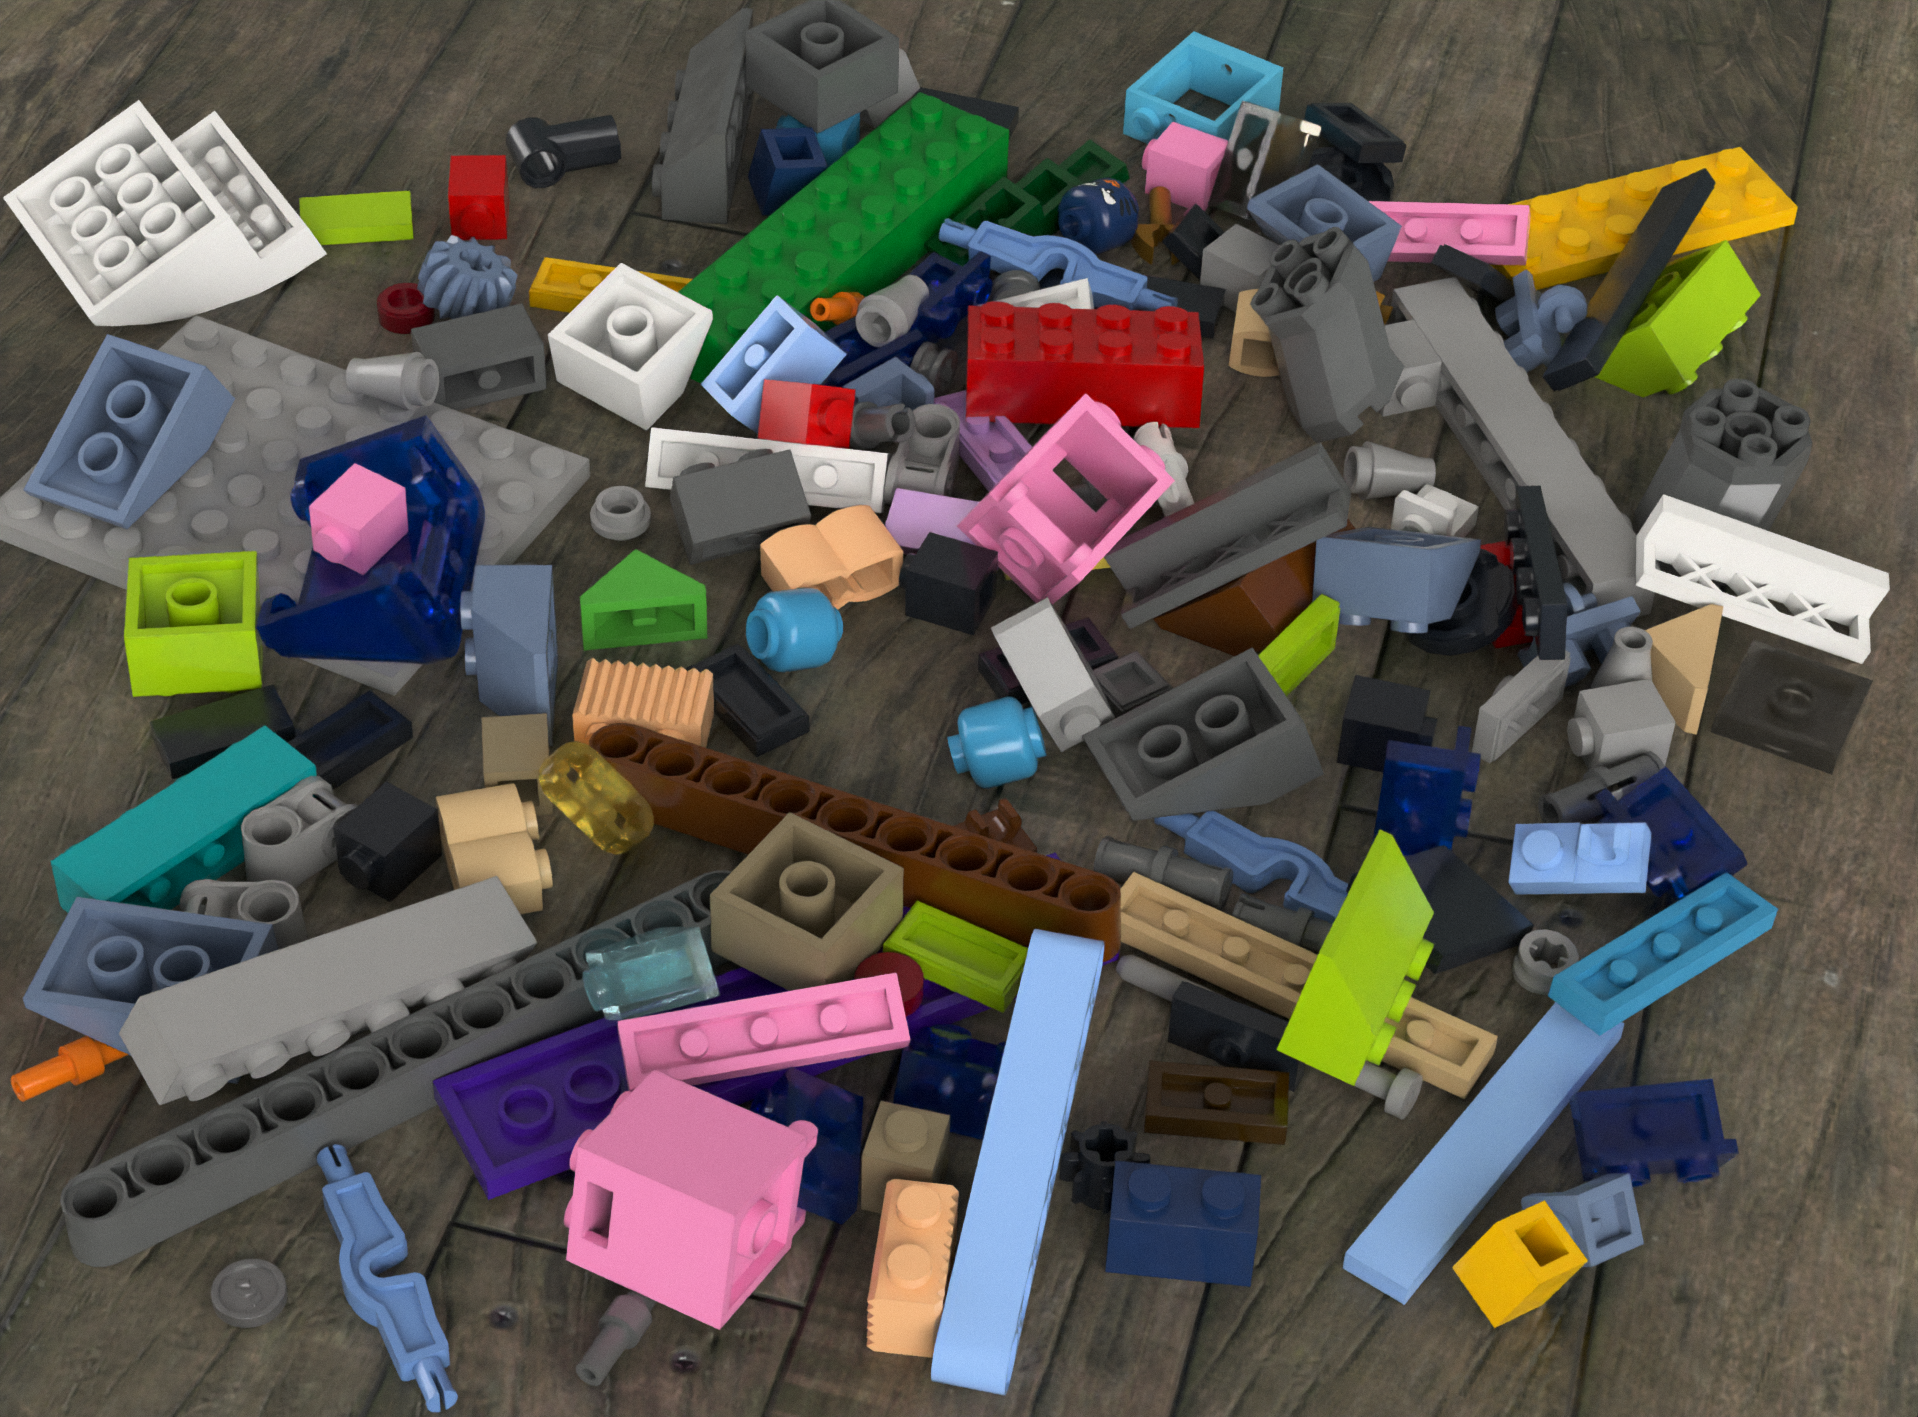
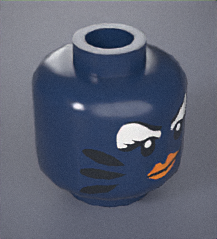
M1105 177L1072 187L1062 196L1058 206V224L1063 237L1084 245L1095 255L1124 246L1134 237L1135 230L1138 227L1139 207L1136 198L1123 183L1113 178Z

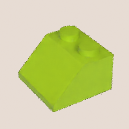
M257 551L129 558L124 642L133 697L173 696L176 694L206 692L232 693L262 688L263 643Z

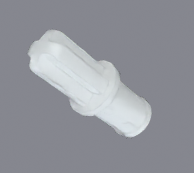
M1150 422L1141 426L1136 431L1134 441L1138 445L1147 446L1157 453L1165 464V471L1175 480L1158 498L1164 516L1167 517L1194 504L1185 480L1188 473V465L1182 454L1176 452L1171 431L1167 425L1162 423L1159 430L1158 422Z

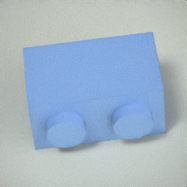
M777 295L701 385L732 417L758 434L764 379L821 385L847 354L814 322Z

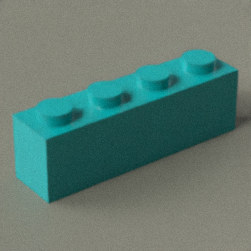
M266 725L51 860L60 907L68 913L76 897L171 910L180 904L181 893L186 885L196 880H217L243 863L244 851L241 825L244 818L253 810L264 807L291 790L302 779L309 776H317L316 765Z

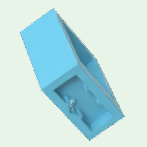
M1194 31L1126 90L1123 134L1148 144L1152 139H1158L1172 122L1231 141L1230 155H1232L1279 111L1284 67ZM1225 64L1231 67L1232 72L1226 69ZM1191 89L1228 104L1230 107L1213 121L1174 103Z

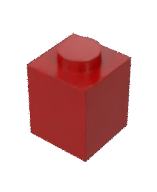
M506 155L451 156L448 187L451 235L457 236L462 240H470L472 237H475L476 240L507 239L509 188Z
M764 379L758 439L849 449L856 389Z

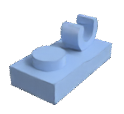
M1646 822L1516 824L1509 885L1516 895L1645 893L1651 831Z

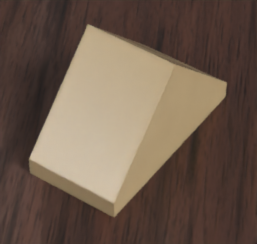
M1710 604L1645 630L1653 640L1651 648L1653 684L1676 724L1687 733L1697 735L1708 690L1724 606Z

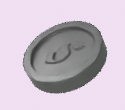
M244 1259L228 1265L216 1276L211 1287V1298L215 1313L225 1323L239 1328H253L270 1322L280 1314L287 1301V1287L283 1273L274 1264L261 1259Z

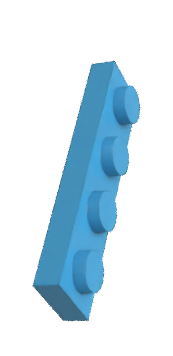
M1726 872L1553 977L1548 997L1600 1036L1772 929L1778 908Z

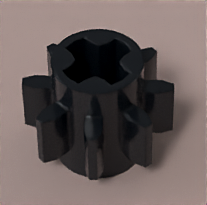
M1101 1121L1100 1124L1088 1128L1084 1133L1076 1130L1071 1132L1070 1152L1061 1154L1059 1179L1073 1182L1072 1202L1074 1204L1082 1202L1092 1209L1108 1214L1109 1210H1111L1115 1161L1150 1164L1149 1154L1136 1153L1137 1132H1127L1117 1125L1107 1124L1106 1121Z

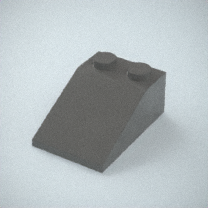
M1253 648L1082 736L1086 746L1132 821L1267 804L1324 774L1304 721Z

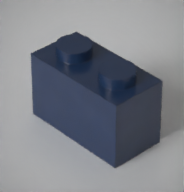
M1115 1161L1105 1272L1251 1287L1258 1238L1261 1175Z

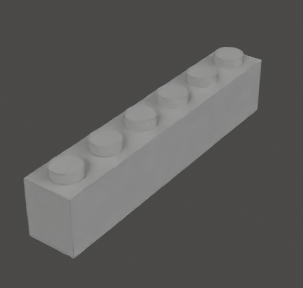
M495 876L140 996L122 1026L119 1035L159 1105L187 1096L190 1101H198L214 1094L231 1079L248 1073L252 1078H261L281 1068L292 1057L309 1051L313 1056H322L343 1045L350 1036L369 1029L371 1033L376 1032L527 959L538 942L499 878Z

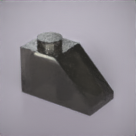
M1242 100L1208 205L1254 220L1247 209L1249 200L1308 169L1322 126Z

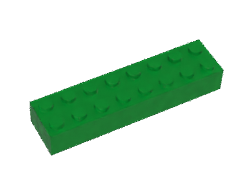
M919 92L678 291L681 295L712 310L713 314L712 323L689 378L702 383L777 295L814 322L830 338L843 326H838L832 321L815 320L810 313L812 302L817 298H832L839 292H858L867 297L891 285L928 252L924 243L940 230L942 224L945 223V219L949 218L952 220L1003 176L1007 178L1009 129L987 121L981 116L973 115L942 102L936 97Z

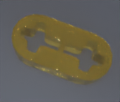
M577 741L567 742L543 761L539 769V782L542 791L598 847L608 853L623 854L650 835L654 827V815L649 803L592 747ZM570 766L579 774L575 781L576 784L566 776ZM618 813L626 819L622 827L623 830L614 822Z

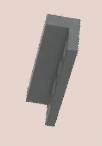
M1321 442L1120 539L1104 558L1126 590L1120 615L1130 629L1346 527L1351 490Z

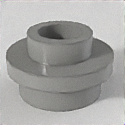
M628 486L610 487L603 490L597 496L596 502L591 508V526L596 533L605 538L616 541L629 540L641 535L648 529L651 523L650 507L638 490Z

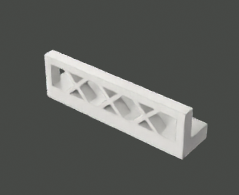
M651 427L645 487L671 490L673 477L680 476L684 469L695 464L709 462L717 467L738 462L741 456L758 449H771L773 453L791 449L808 505L840 509L857 505H868L874 512L884 513V487L892 454Z
M1664 494L1636 536V586L1699 608L1710 604L1724 606L1722 616L1860 664L1864 662L1871 652L1869 618L1890 590L1889 573ZM1655 559L1672 565L1681 577L1655 569ZM1711 580L1727 584L1738 596L1735 597L1722 592ZM1768 599L1784 604L1794 616L1779 612ZM1824 619L1848 626L1849 636L1834 631Z

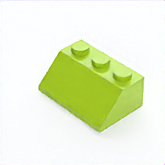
M1727 240L1667 263L1599 375L1595 376V378L1642 398L1666 390L1668 394H1675L1687 388L1698 378L1696 373L1698 367L1716 356L1723 349L1721 341L1727 334L1735 331L1748 320L1745 313L1761 296Z
M1379 830L1317 955L1277 1047L1278 1051L1352 1086L1355 1085L1366 1060L1378 1066L1380 1065L1397 1028L1384 1022L1387 1017L1397 1023L1400 1022L1416 987L1415 984L1404 980V977L1407 976L1416 981L1419 980L1435 945L1423 939L1434 912L1393 835Z

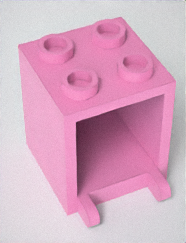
M1084 394L968 513L957 527L977 546L997 551L998 567L1035 603L1048 597L1053 605L1083 580L1175 480L1165 471V464L1157 453L1147 446L1138 445L1121 428L1119 418L1108 406L1101 402H1094L1087 394ZM1064 458L1107 499L1096 512L1052 471Z
M653 1070L632 1092H623L615 1102L611 1113L594 1130L587 1129L584 1131L573 1148L570 1157V1169L575 1171L573 1196L567 1205L564 1215V1225L569 1228L566 1260L720 1330L790 1250L793 1236L805 1222L806 1206L798 1200L804 1158L816 1146L817 1127L813 1123L804 1120L795 1121L789 1127H786L671 1076Z

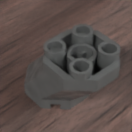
M1332 227L1325 232L1305 237L1299 243L1297 240L1291 239L1279 246L1270 258L1272 267L1267 271L1260 289L1253 296L1250 303L1253 310L1268 326L1288 408L1301 427L1316 443L1350 436L1364 425L1357 416L1369 406L1377 413L1389 403L1404 369L1403 363L1389 346L1367 259L1339 227Z
M1731 379L1724 384L1723 389H1710L1684 411L1680 430L1634 512L1632 527L1635 534L1639 533L1663 494L1769 531L1810 456L1813 442L1809 433L1811 420L1808 412L1762 388H1758L1756 384L1746 379ZM1658 560L1661 571L1681 577L1672 565ZM1716 580L1714 582L1716 586H1728Z

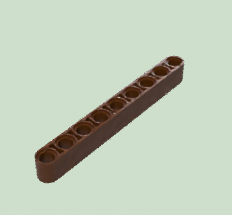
M626 723L610 724L593 733L589 740L595 797L601 805L608 809L748 855L791 812L904 868L903 906L912 908L918 900L1029 947L1034 929L1101 940L1105 943L1103 962L1111 960L1118 954L1121 947L1120 887L1114 879L1102 873L636 725Z

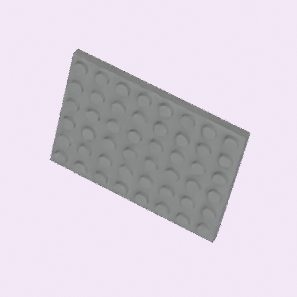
M195 315L158 351L206 366L235 398L209 450L128 529L28 495L23 489L36 467L34 465L0 497V540L127 590L129 558L257 551L262 643L395 696L461 622L462 591H473L475 565H512L590 478V462L588 458L435 402L430 406H420L419 409L411 411L364 394L351 393L346 385L345 369ZM354 463L405 487L408 533L364 575L340 563H332L313 550L309 506Z

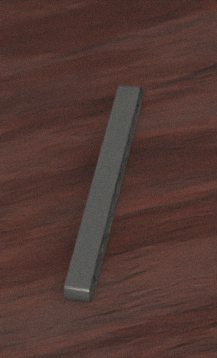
M714 870L704 873L80 1173L66 1184L60 1198L74 1256L81 1263L92 1267H107L120 1263L318 1165L317 1155L325 1147L329 1148L332 1157H334V1144L342 1145L348 1150L437 1106L438 1104L434 1098L433 1080L643 1004L730 961L712 952L710 894L724 881L731 871Z

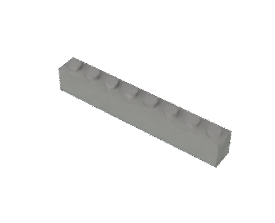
M1456 277L1393 289L1391 306L1394 308L1389 317V324L1415 320L1441 359L1442 365L1435 406L1503 508L1515 509L1516 486L1541 485L1562 582L1570 583L1574 586L1580 596L1587 593L1594 594L1598 607L1633 596L1641 611L1637 617L1649 615L1655 592L1636 586L1637 535L1633 531L1630 519L1626 514L1618 510L1607 494L1602 479L1598 475H1594L1581 457L1576 442L1572 438H1568L1554 418L1550 405L1541 400L1530 384L1525 369L1516 364L1506 350L1501 335L1497 331L1492 330L1481 314L1477 301L1473 297H1469ZM1655 559V569L1661 571L1659 562Z

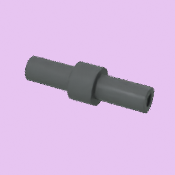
M629 1290L626 1295H619L614 1298L599 1320L598 1325L601 1332L576 1366V1373L580 1379L593 1386H598L603 1382L625 1349L634 1348L652 1323L650 1312L657 1301L633 1290Z

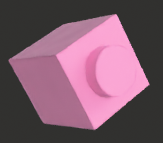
M1172 122L1158 139H1152L1148 143L1144 151L1142 168L1147 170L1145 193L1150 194L1153 188L1162 186L1170 191L1172 203L1186 208H1190L1196 203L1205 211L1227 185L1231 141Z
M356 463L309 506L313 550L320 553L328 561L340 563L362 575L408 533L405 487Z

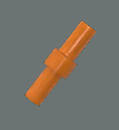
M839 292L832 298H817L810 306V313L817 321H832L838 326H856L855 319L858 306L865 297L858 292Z
M84 1036L59 1047L58 1056L12 1075L11 1085L18 1099L24 1102L69 1081L77 1086L104 1074L105 1065L128 1054L100 1041L93 1040L89 1036Z

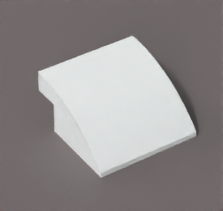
M138 100L3 197L95 326L148 325L189 318L260 294L296 275L327 254L308 226L215 111L171 142Z

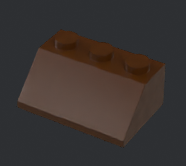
M1347 519V526L1333 533L1353 530L1356 528L1353 526L1350 520ZM1316 541L1155 617L1154 621L1163 630L1232 656H1237L1251 648L1255 652L1261 651L1312 603Z

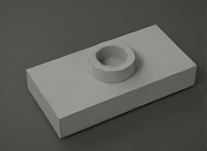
M1565 650V660H1539L1537 656L1516 676L1508 675L1502 679L1492 697L1479 709L1472 754L1489 764L1495 761L1563 699L1571 660L1570 652Z

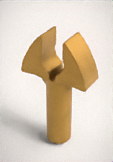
M1162 186L1153 188L1149 194L1150 224H1138L1134 237L1131 239L1134 250L1151 265L1153 264L1154 247L1158 246L1159 242H1162L1174 226L1172 224L1171 193ZM1171 252V265H1175L1180 260Z

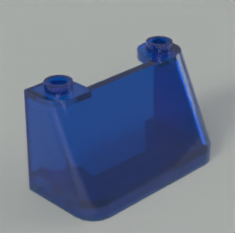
M427 415L301 458L294 480V487L291 489L290 499L298 518L307 522L310 527L309 506L356 463L405 487L408 533L364 575L340 563L328 561L320 553L314 551L312 547L298 605L288 595L283 593L266 598L261 605L256 629L263 643L268 648L276 651L280 656L286 658L430 665L455 656L459 649L463 631L460 614L462 591H471L485 522V508L476 483Z

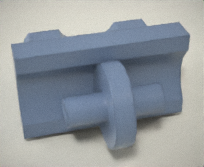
M1526 269L1513 277L1515 296L1496 307L1495 312L1496 320L1501 329L1510 337L1504 341L1506 350L1516 364L1523 367L1526 373L1541 364H1544L1547 368L1549 367L1565 342L1564 333L1570 332L1575 324L1585 319L1587 303L1583 293L1570 286L1556 285L1542 294L1536 290L1533 275Z
M1563 582L1567 600L1565 650L1570 652L1571 658L1565 687L1574 685L1584 679L1590 671L1591 667L1583 652L1594 649L1602 664L1613 644L1615 633L1621 628L1631 627L1641 612L1633 596L1598 607L1594 594L1587 593L1580 596L1574 586ZM1534 636L1531 647L1521 649L1517 654L1523 667H1526L1538 656Z

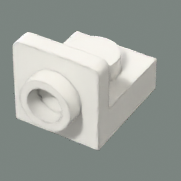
M1426 484L1417 495L1403 490L1395 498L1391 529L1464 538L1476 525L1479 506L1429 484Z

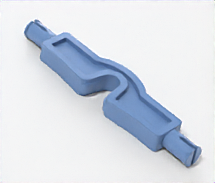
M947 218L940 228V241L967 249L971 263L1000 274L1011 270H1023L1031 273L1039 282L1050 270L1060 268L1065 270L1060 285L1088 278L1093 295V304L1097 308L1104 305H1120L1129 310L1155 311L1166 306L1177 307L1178 298L1148 289L1147 277L1145 275L1101 261L1090 249L1068 238L1050 235L1032 237L989 221H983L979 228L975 229Z
M1207 811L1201 817L1191 813L1154 818L1156 825H1160L1185 839L1184 853L1205 864L1221 868H1231L1233 870L1232 883L1243 891L1256 893L1276 879H1288L1293 883L1284 895L1283 906L1285 908L1298 911L1300 907L1313 910L1316 918L1334 923L1348 894L1346 893L1348 883L1335 877L1330 867L1318 855L1307 848L1283 839L1261 837L1216 811Z
M339 1144L333 1145L334 1159L329 1148L325 1147L319 1152L316 1160L328 1182L322 1189L324 1208L341 1245L339 1264L345 1297L351 1308L360 1318L378 1328L402 1381L416 1379L429 1411L441 1412L440 1398L447 1410L455 1404L458 1395L456 1390L453 1389L444 1369L450 1365L449 1344L435 1315L425 1277L416 1272L385 1278L376 1276L406 1259L408 1247L405 1234L383 1202L371 1174L368 1172L355 1174L344 1146Z

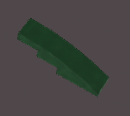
M1089 139L1060 165L1046 158L1016 184L1003 176L954 217L952 221L978 229L983 221H989L1032 237L1051 236L1060 230L1058 206L1062 196L1072 187L1105 177L1119 180L1124 184L1130 179L1127 164ZM940 230L924 243L929 253L962 277L985 268L969 261L967 249L940 241Z

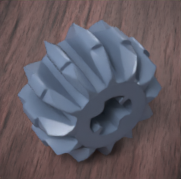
M451 235L446 242L435 241L432 249L427 252L418 274L419 282L417 289L424 295L423 304L425 306L440 311V319L448 317L456 319L509 306L516 290L515 283L518 275L510 268L511 259L495 254L494 245L485 247L478 244L475 237H472L468 242H464L459 237Z

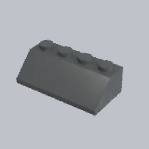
M742 8L691 48L686 70H677L675 101L670 100L668 107V132H662L660 164L654 165L652 176L653 197H661L662 220L714 224L728 223L754 101V91L746 86L745 31L753 28V9Z

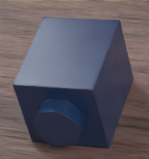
M813 127L761 129L748 173V179L762 216L773 214L827 169L828 166Z

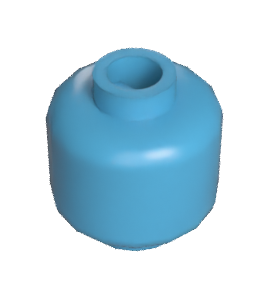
M806 587L767 593L759 599L746 622V639L752 654L757 659H760L769 669L778 672H790L823 666L833 657L837 649V643L843 634V621L837 608L832 606L829 598L821 591Z
M1004 697L962 710L957 721L959 734L947 737L957 773L970 771L973 781L983 789L994 788L1033 776L1037 771L1038 758L1047 756L1041 729L1033 706L1023 709L1021 703L1013 697Z

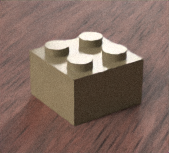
M789 812L710 894L712 952L788 991L851 981L854 978L858 965L881 949L885 941L903 919L904 868Z

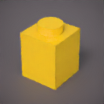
M1544 1200L1496 1222L1452 1268L1490 1323L1496 1328L1542 1306L1588 1260Z

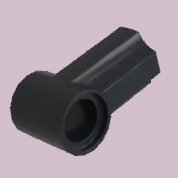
M612 115L556 125H549L545 120L537 117H528L515 123L506 136L507 148L521 179L533 188L552 186L561 180L565 172L618 163V160L621 159V143L617 132V125Z

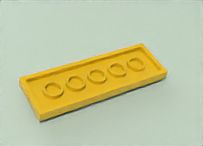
M1741 147L1725 149L1721 152L1689 160H1681L1672 164L1508 204L1530 206L1531 218L1526 265H1489L1512 282L1514 276L1527 269L1533 275L1536 290L1609 272L1662 187L1703 168L1707 169L1716 184L1673 255L1711 246L1724 240L1731 241L1793 225L1798 206Z

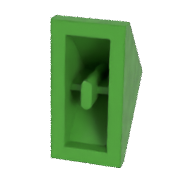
M637 549L631 552L580 596L584 651L708 639L705 585Z

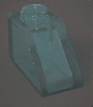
M659 927L585 953L590 968L583 972L585 991L594 1010H603L607 1020L621 1021L638 1018L708 1000L720 995L699 927Z

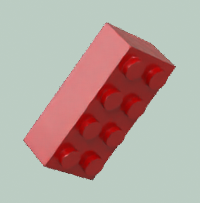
M1001 301L987 302L982 306H968L966 418L989 416L990 422H996L995 416H1005L1012 423L1055 424L1084 394H1087L1094 402H1101L1108 406L1119 418L1121 426L1141 427L1146 423L1158 422V427H1161L1163 423L1167 427L1200 428L1204 358L1198 312H1187L1182 308L1174 306L1161 307L1155 311L1129 310L1120 305H1104L1098 309H1072L1068 305L1061 303H1048L1039 308L1014 307L1009 303Z

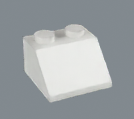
M620 263L548 334L556 380L647 431L683 394L712 323V310Z

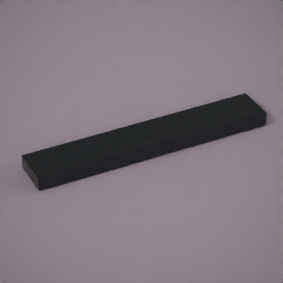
M1706 168L1662 187L1587 305L1585 319L1575 324L1542 376L1554 392L1557 390L1561 391L1599 375L1714 189L1716 182Z

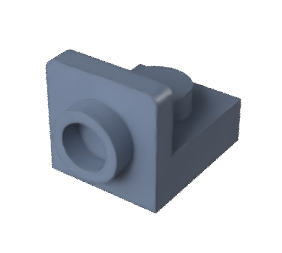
M897 357L843 386V388L856 389L854 403L869 401L878 407L902 403L905 404L904 409L909 407L912 411L919 406L934 404L935 390L933 385L925 376L916 373Z
M1630 1173L1605 1174L1565 1192L1532 1193L1521 1200L1522 1210L1545 1200L1588 1260L1582 1267H1593L1644 1244Z

